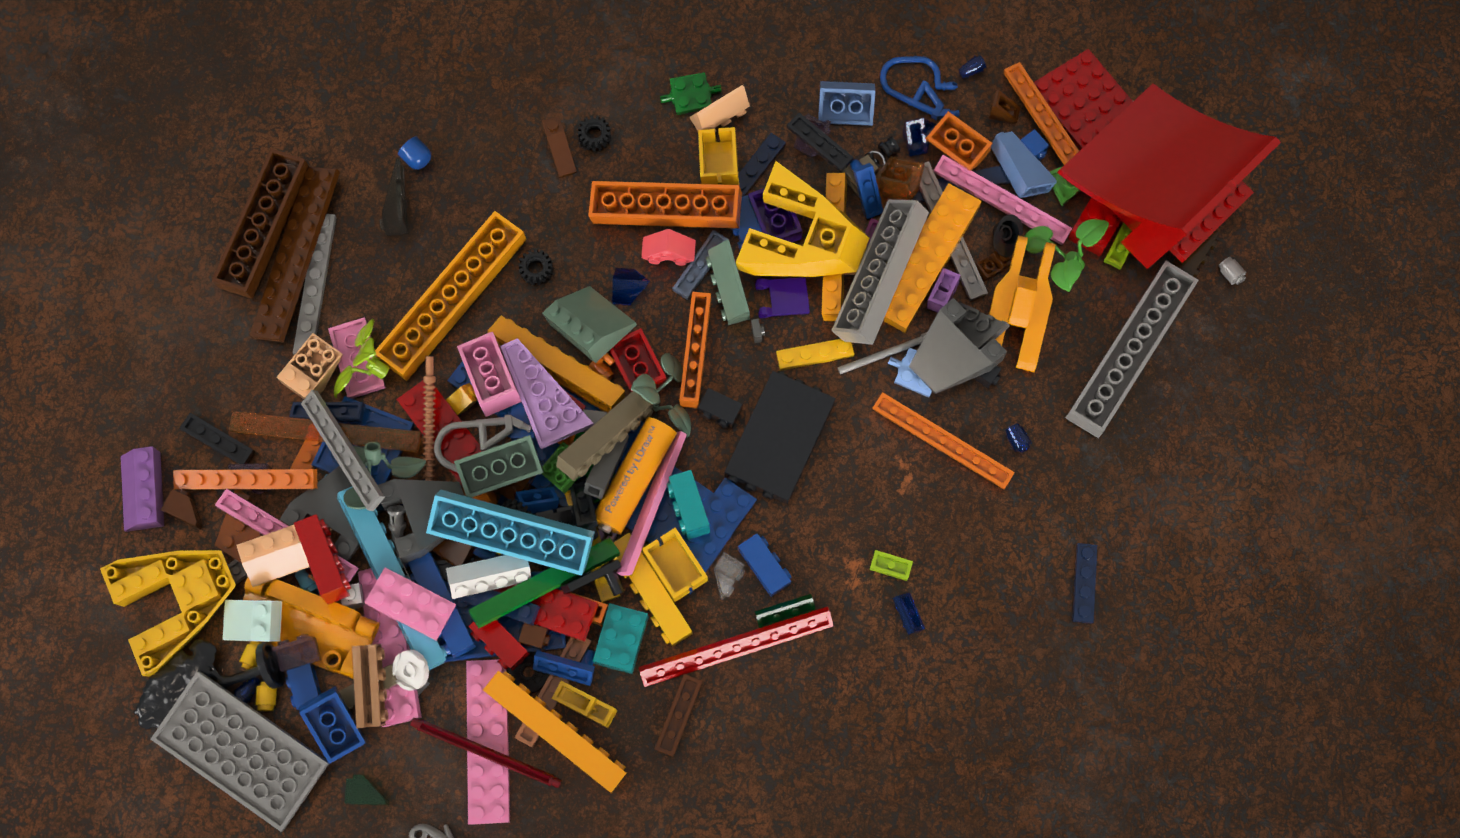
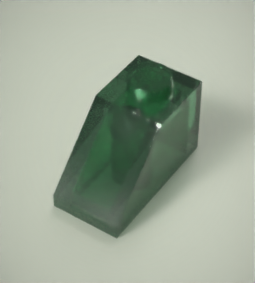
M353 775V779L346 778L344 804L389 805L390 801L371 780L365 779V775Z

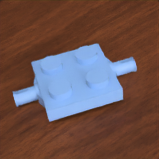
M909 347L906 356L901 361L890 357L888 364L898 368V374L894 383L929 398L932 390L909 368L917 350Z

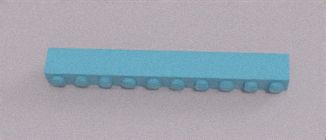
M350 488L338 492L337 499L376 580H378L385 567L410 580L408 574L405 575L402 570L404 566L400 558H396L393 552L395 551L393 542L388 540L385 535L387 531L382 522L379 523L376 517L378 516L377 510L369 511L366 508L352 509L347 507L343 497ZM397 621L410 650L418 651L424 656L429 670L445 662L447 653L442 645L439 646L437 641Z

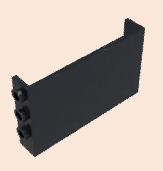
M772 371L725 470L727 480L734 484L741 483L745 485V489L751 492H755V490L761 492L762 496L769 500L774 498L788 505L835 404L836 398L823 393L818 387L805 385V382L800 379L793 380L782 371Z

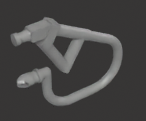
M512 415L453 422L443 427L438 433L434 443V453L441 465L458 473L455 464L446 460L441 452L442 440L449 431L478 427L480 450L483 451L490 449L513 433V426L526 430L528 433L531 432L532 426ZM505 425L504 430L487 441L486 426Z

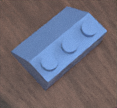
M820 81L818 123L873 126L875 84Z

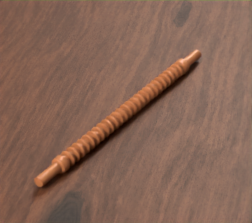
M426 356V376L423 377V382L426 383L423 386L426 388V391L423 392L426 394L423 397L426 400L423 403L426 406L423 408L426 411L423 414L426 417L423 419L425 425H423L425 427L423 431L425 433V436H423L425 438L423 442L425 444V447H423L425 458L423 460H426L425 469H423L425 475L423 477L427 481H434L433 477H435L433 475V472H435L433 466H435L433 464L435 460L433 458V455H435L433 453V444L435 443L433 441L435 438L433 436V433H435V430H433V427H435L433 425V422H435V419H433V416H435L433 413L435 410L433 408V405H435L433 394L436 393L433 391V388H436V386H433V383L436 382V377L433 376L434 356Z

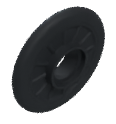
M529 652L530 654L513 671L508 667L507 672L515 678L513 683L517 686L521 683L531 693H535L543 688L550 674L534 670V674L531 677L524 676V668L527 666L533 667L536 652Z

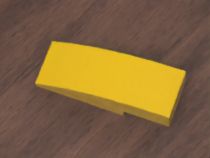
M560 681L551 698L606 728H609L617 712L614 707L563 681Z

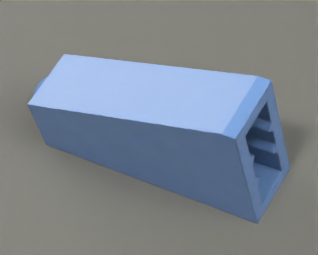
M1013 131L1000 132L994 137L991 148L1019 198L1048 193L1057 182L1056 179Z

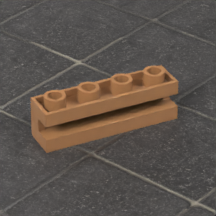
M381 644L352 646L356 728L384 726L386 721H388V710L385 709L387 691L383 685V680L386 679V671L382 665V660L385 658L384 648H381Z

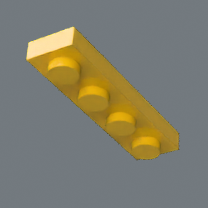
M836 339L778 350L776 355L779 369L782 371L854 357L852 342Z

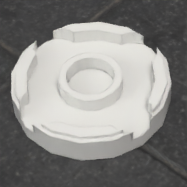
M407 650L395 657L392 672L393 676H396V682L401 688L412 691L426 684L429 677V667L421 653L415 650Z

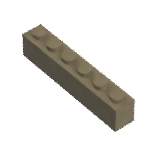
M632 391L559 454L556 467L573 481L579 476H584L592 464L596 465L605 453L608 454L613 450L617 442H622L631 430L634 431L639 427L642 420L652 415L653 404Z

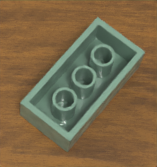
M531 435L454 461L466 497L470 498L544 472Z

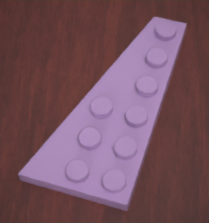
M518 338L500 346L541 449L594 425Z

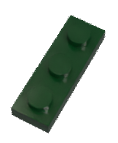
M808 594L754 612L758 627L762 628L815 611L816 609L812 595Z

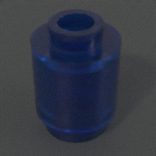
M1019 423L1005 430L1007 433L1006 437L1015 452L1023 453L1030 448L1032 441Z

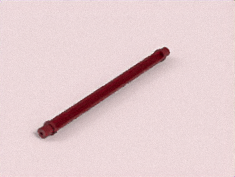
M413 718L410 726L417 728L418 731L441 739L547 784L550 787L559 788L562 780L556 778L553 774L530 766L423 719Z

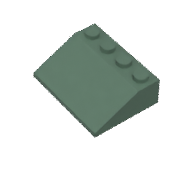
M590 286L554 301L542 312L551 327L595 363L637 325L635 321Z

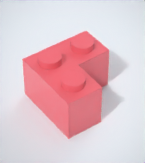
M666 229L643 237L641 258L648 260L651 264H659L662 261L670 260L675 262L676 265L685 266L686 263L694 261L696 240Z

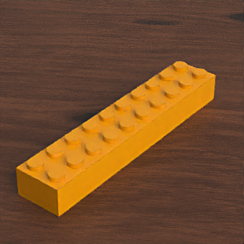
M494 211L375 350V356L381 362L388 365L392 371L408 381L425 361L426 356L431 354L526 241L524 231Z

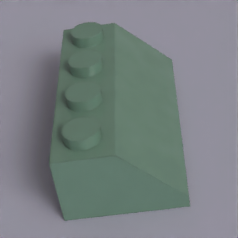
M725 240L709 249L708 257L705 258L708 268L712 267L713 274L710 276L713 286L717 285L719 291L715 293L718 303L722 302L723 310H720L723 321L727 320L728 325L750 320V311L730 242Z

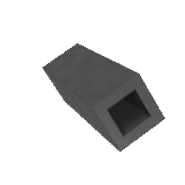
M629 435L622 442H617L613 450L608 454L605 453L601 460L593 466L586 480L584 493L602 500L627 447Z

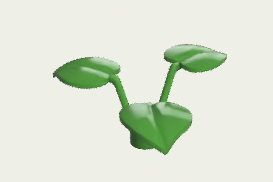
M1091 219L1083 222L1077 228L1076 237L1080 239L1078 241V252L1070 251L1066 255L1055 246V250L1065 259L1064 262L1055 264L1051 270V278L1058 287L1070 292L1073 284L1085 267V262L1081 258L1084 255L1082 243L1086 247L1096 244L1107 231L1108 221ZM1038 226L1029 230L1024 235V237H1028L1026 251L1036 254L1044 250L1046 242L1053 243L1050 241L1053 236L1052 230L1046 226Z

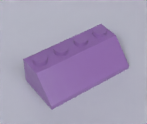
M153 446L132 449L121 456L124 531L164 527V512L161 511L163 492L160 451Z

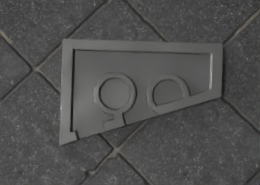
M960 303L967 312L964 320L957 327L979 350L1010 327L1005 321L997 320L989 314L986 315L973 307Z

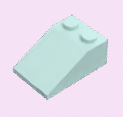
M225 600L223 640L280 641L282 601Z

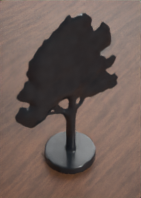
M201 639L195 640L189 647L193 655L189 656L183 650H179L169 660L168 665H163L156 673L149 677L146 686L142 689L143 694L136 706L134 715L138 716L140 727L144 729L158 728L197 671L217 679L218 684L225 689L261 675L268 687L272 689L283 686L285 681L282 661L276 648L270 642H263L257 645L256 667L230 676H222L218 674L213 665L217 651L216 647Z

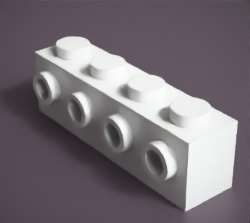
M508 555L446 568L452 599L520 584L531 578L528 561Z

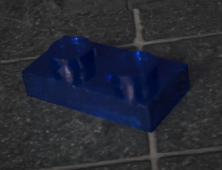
M906 593L894 597L895 607L899 612L908 635L924 630V624L911 594Z

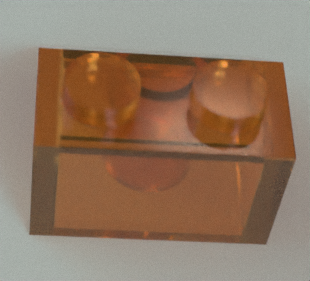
M891 156L875 176L880 196L896 200H912L919 190L925 166L924 163Z

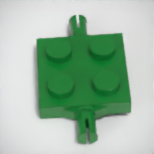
M705 72L670 78L671 92L668 95L660 96L661 103L672 101L675 106L676 115L696 112L712 104L711 94L722 92L721 85L710 87Z

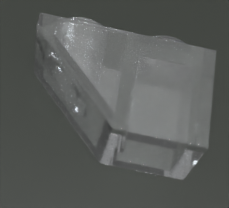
M725 552L714 567L719 596L723 601L726 596L729 598L735 589L733 587L735 581H740L745 573L743 570L744 564Z

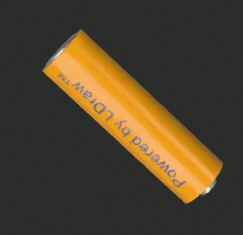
M647 417L595 510L600 530L608 534L610 532L622 534L677 435L676 431L667 424Z

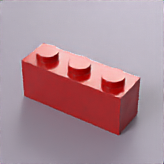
M497 620L479 629L475 622L469 626L472 630L470 634L478 642L482 640L486 644L484 649L491 656L496 654L500 658L497 662L505 670L509 667L513 671L530 654Z

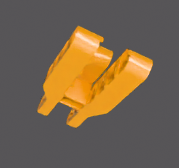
M1018 235L1009 272L995 287L989 315L997 320L1008 322L1010 325L1025 328L1023 342L1018 352L1019 358L1016 368L1035 372L1053 300L1048 276L1056 244L1045 243L1036 279L1020 276L1019 273L1028 237ZM1005 331L995 339L1001 346Z

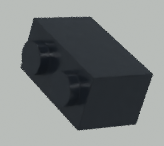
M708 388L698 406V413L706 420L713 419L717 421V424L727 429L729 427L733 429L743 409V404Z

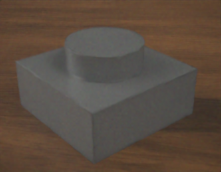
M759 319L751 320L754 343L762 342V336L765 335L764 326L759 324Z

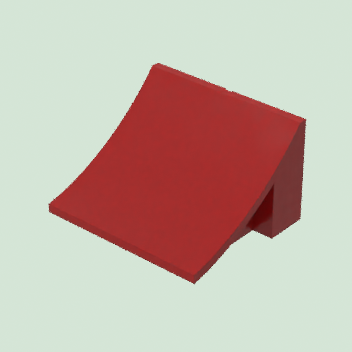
M1153 83L1060 168L1057 173L1082 192L1108 206L1132 230L1121 243L1148 269L1169 250L1183 263L1254 193L1242 180L1281 141L1274 136L1250 132L1215 120L1178 101Z

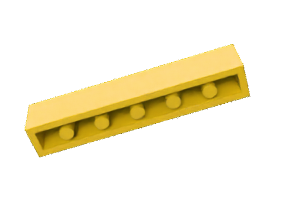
M630 533L614 542L620 552V556L614 558L613 561L619 560V563L621 562L631 537ZM641 552L633 574L626 575L624 578L629 577L632 582L629 586L635 595L639 593L642 600L640 603L644 610H650L653 615L650 617L656 628L660 626L663 633L660 635L665 643H670L674 647L693 634L692 630Z

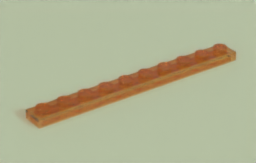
M232 412L229 426L231 432L325 442L313 422L308 419ZM338 423L352 445L365 446L369 442H378L381 448L419 452L422 433L419 431Z

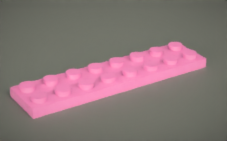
M371 568L358 572L364 602L377 582ZM365 604L363 605L365 617L380 623L372 644H381V648H384L385 658L382 660V665L385 668L393 664L398 654L410 650L395 619ZM396 685L386 690L387 700L385 701V709L388 710V721L382 727L408 722L413 718H422L417 689L408 691Z
M499 659L466 661L467 739L509 756L508 710L483 691L497 671L503 673L504 671L507 672V669L505 670L497 662ZM467 751L468 824L510 823L509 768Z

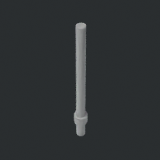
M927 332L915 339L837 367L838 372L843 374L907 350L909 347L918 346L922 343Z

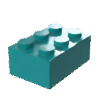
M692 470L669 476V483L666 484L670 499L674 498L675 500L672 503L676 518H681L678 522L682 536L686 535L687 540L710 533L709 522Z
M609 603L593 658L594 664L633 674L649 618L648 613Z

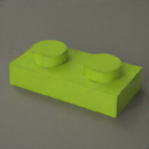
M875 550L869 570L908 581L913 561Z

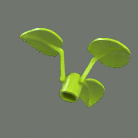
M373 318L362 327L355 339V346L358 347L361 344V348L353 360V366L367 361L366 368L368 370L352 368L350 365L347 366L336 380L334 386L335 398L349 383L354 372L365 373L369 376L373 374L383 379L389 371L390 367L375 356L374 339L371 337L368 339L375 322Z

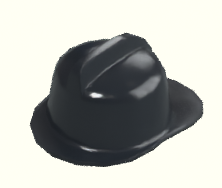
M1015 215L1002 217L993 228V245L1001 256L1010 257L1013 255L1017 237L1023 234L1022 222Z

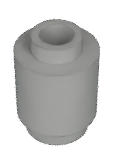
M1228 257L1219 264L1220 272L1231 285L1235 283L1239 285L1246 279L1245 275L1247 272L1235 259Z

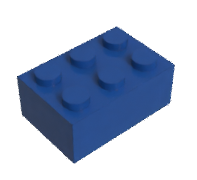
M336 686L299 706L301 717L329 764L366 744L364 734L360 728H356V720Z

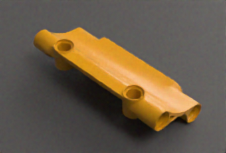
M247 578L244 586L245 595L243 600L282 601L280 641L270 642L277 651L331 673H339L354 679L352 646L372 645L379 629V622L361 616L358 611L336 602L327 605L321 596L275 579L252 587L249 578ZM331 659H338L335 665H329Z

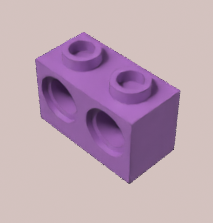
M945 268L942 269L928 299L927 309L938 313L953 298L959 285L960 274Z

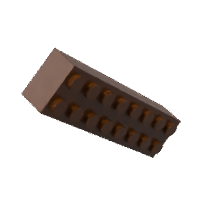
M272 148L270 149L212 278L213 283L218 288L253 299L293 209L297 194L305 178L304 174L309 168L305 159Z

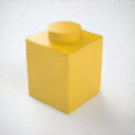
M470 383L461 386L446 399L457 415L467 411L478 401Z

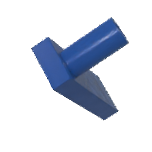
M853 160L850 163V168L854 172L864 216L866 219L883 213L873 165L871 163L862 165L859 160Z
M537 650L534 657L533 670L590 686L595 668L593 666L595 652L587 650L580 663Z

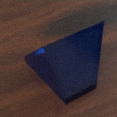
M923 117L904 122L902 133L909 156L928 153L927 149L930 142L926 140V137L937 124Z
M616 268L613 276L612 304L631 305L650 281L635 269Z

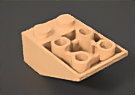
M312 333L277 378L283 385L303 399L306 398L311 390L318 391L321 394L343 354Z

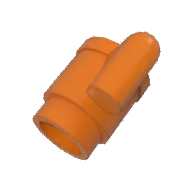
M608 353L597 363L592 361L589 364V367L594 372L604 375L609 381L615 375L608 366L614 364L615 360Z

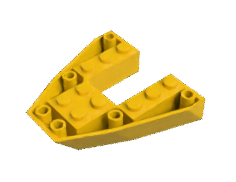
M776 161L763 192V202L811 218L813 222L803 246L749 228L736 260L737 269L754 276L818 277L857 272L870 238L841 209Z
M221 550L159 553L116 560L100 568L113 603L123 607L171 584L182 613L128 639L141 674L147 677H151L163 665H166L179 650L183 649L201 631L236 586Z

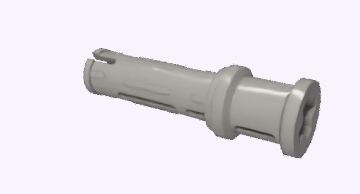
M401 505L387 508V513L390 514L388 528L392 534V542L395 547L393 552L396 558L400 556H398L399 553L394 540L403 537V530L406 528L403 515L405 509Z

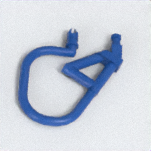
M924 56L895 57L883 65L880 72V82L886 93L932 115L931 118L936 121L942 119L948 111L954 116L959 117V110L944 109V104L927 81H922L913 98L893 90L887 83V71L894 64L919 62L925 63L932 68L936 89H943L945 91L958 88V84L955 82L941 83L939 67L933 60ZM924 92L927 93L935 104V109L919 102Z

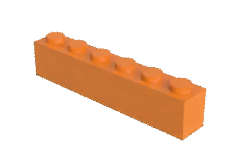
M692 292L679 399L680 406L698 408L700 404L711 293Z

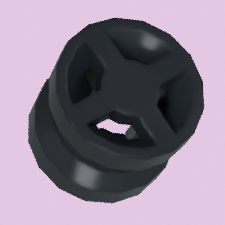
M889 137L886 142L878 144V149L885 156L886 160L891 158L892 154L900 152L899 145L893 137Z

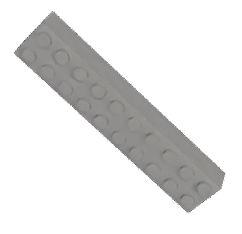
M1164 262L1067 414L1066 419L1097 438L1102 435L1199 281L1198 279L1170 262Z

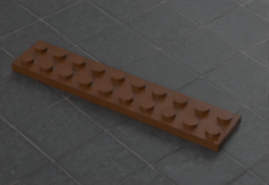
M309 167L304 174L305 178L297 194L250 333V337L253 339L284 342L340 174V171L337 169Z

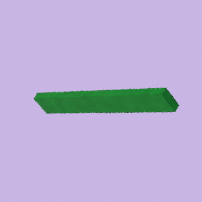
M610 537L591 547L587 566L583 574L620 556L619 550ZM551 567L469 609V613L479 629L581 575Z

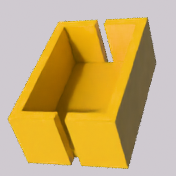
M735 127L718 128L720 142L716 141L715 129L698 130L701 184L739 185Z
M675 527L660 537L663 545L660 546L659 541L656 539L642 548L643 554L674 602L689 594V588L695 590L708 581V576Z

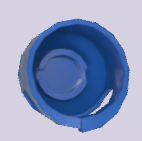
M417 136L409 139L397 154L414 170L424 168L431 159L429 148Z

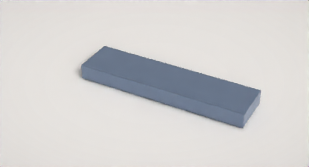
M713 230L695 255L694 261L690 262L673 286L672 291L688 300L710 269L705 258L708 257V250L729 239Z

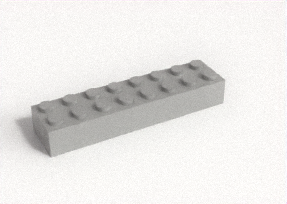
M888 199L831 330L844 342L873 345L929 214L917 200Z

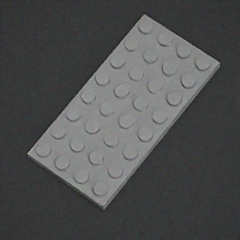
M201 671L195 673L151 738L156 744L280 832L285 830L329 764L325 758Z

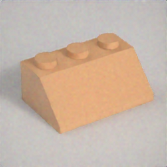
M744 86L736 88L692 115L690 119L697 131L715 129L720 124L724 127L732 122L730 118L736 115L739 118L747 113L745 109L750 107Z
M294 525L236 545L242 565L252 587L310 567Z

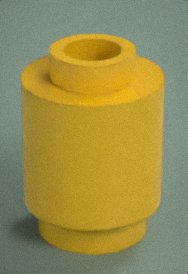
M251 641L250 644L246 645L239 660L242 663V668L250 669L257 666L256 648L261 643Z
M261 682L260 686H256L255 706H257V711H274L277 688L272 689L265 682Z

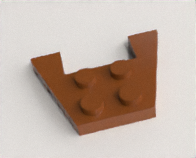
M234 490L236 495L250 502L252 500L250 496L241 490ZM226 513L215 546L242 564L236 545L263 535Z

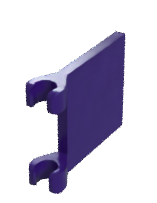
M806 277L756 280V290L769 288L771 308L761 307L759 309V318L810 313Z

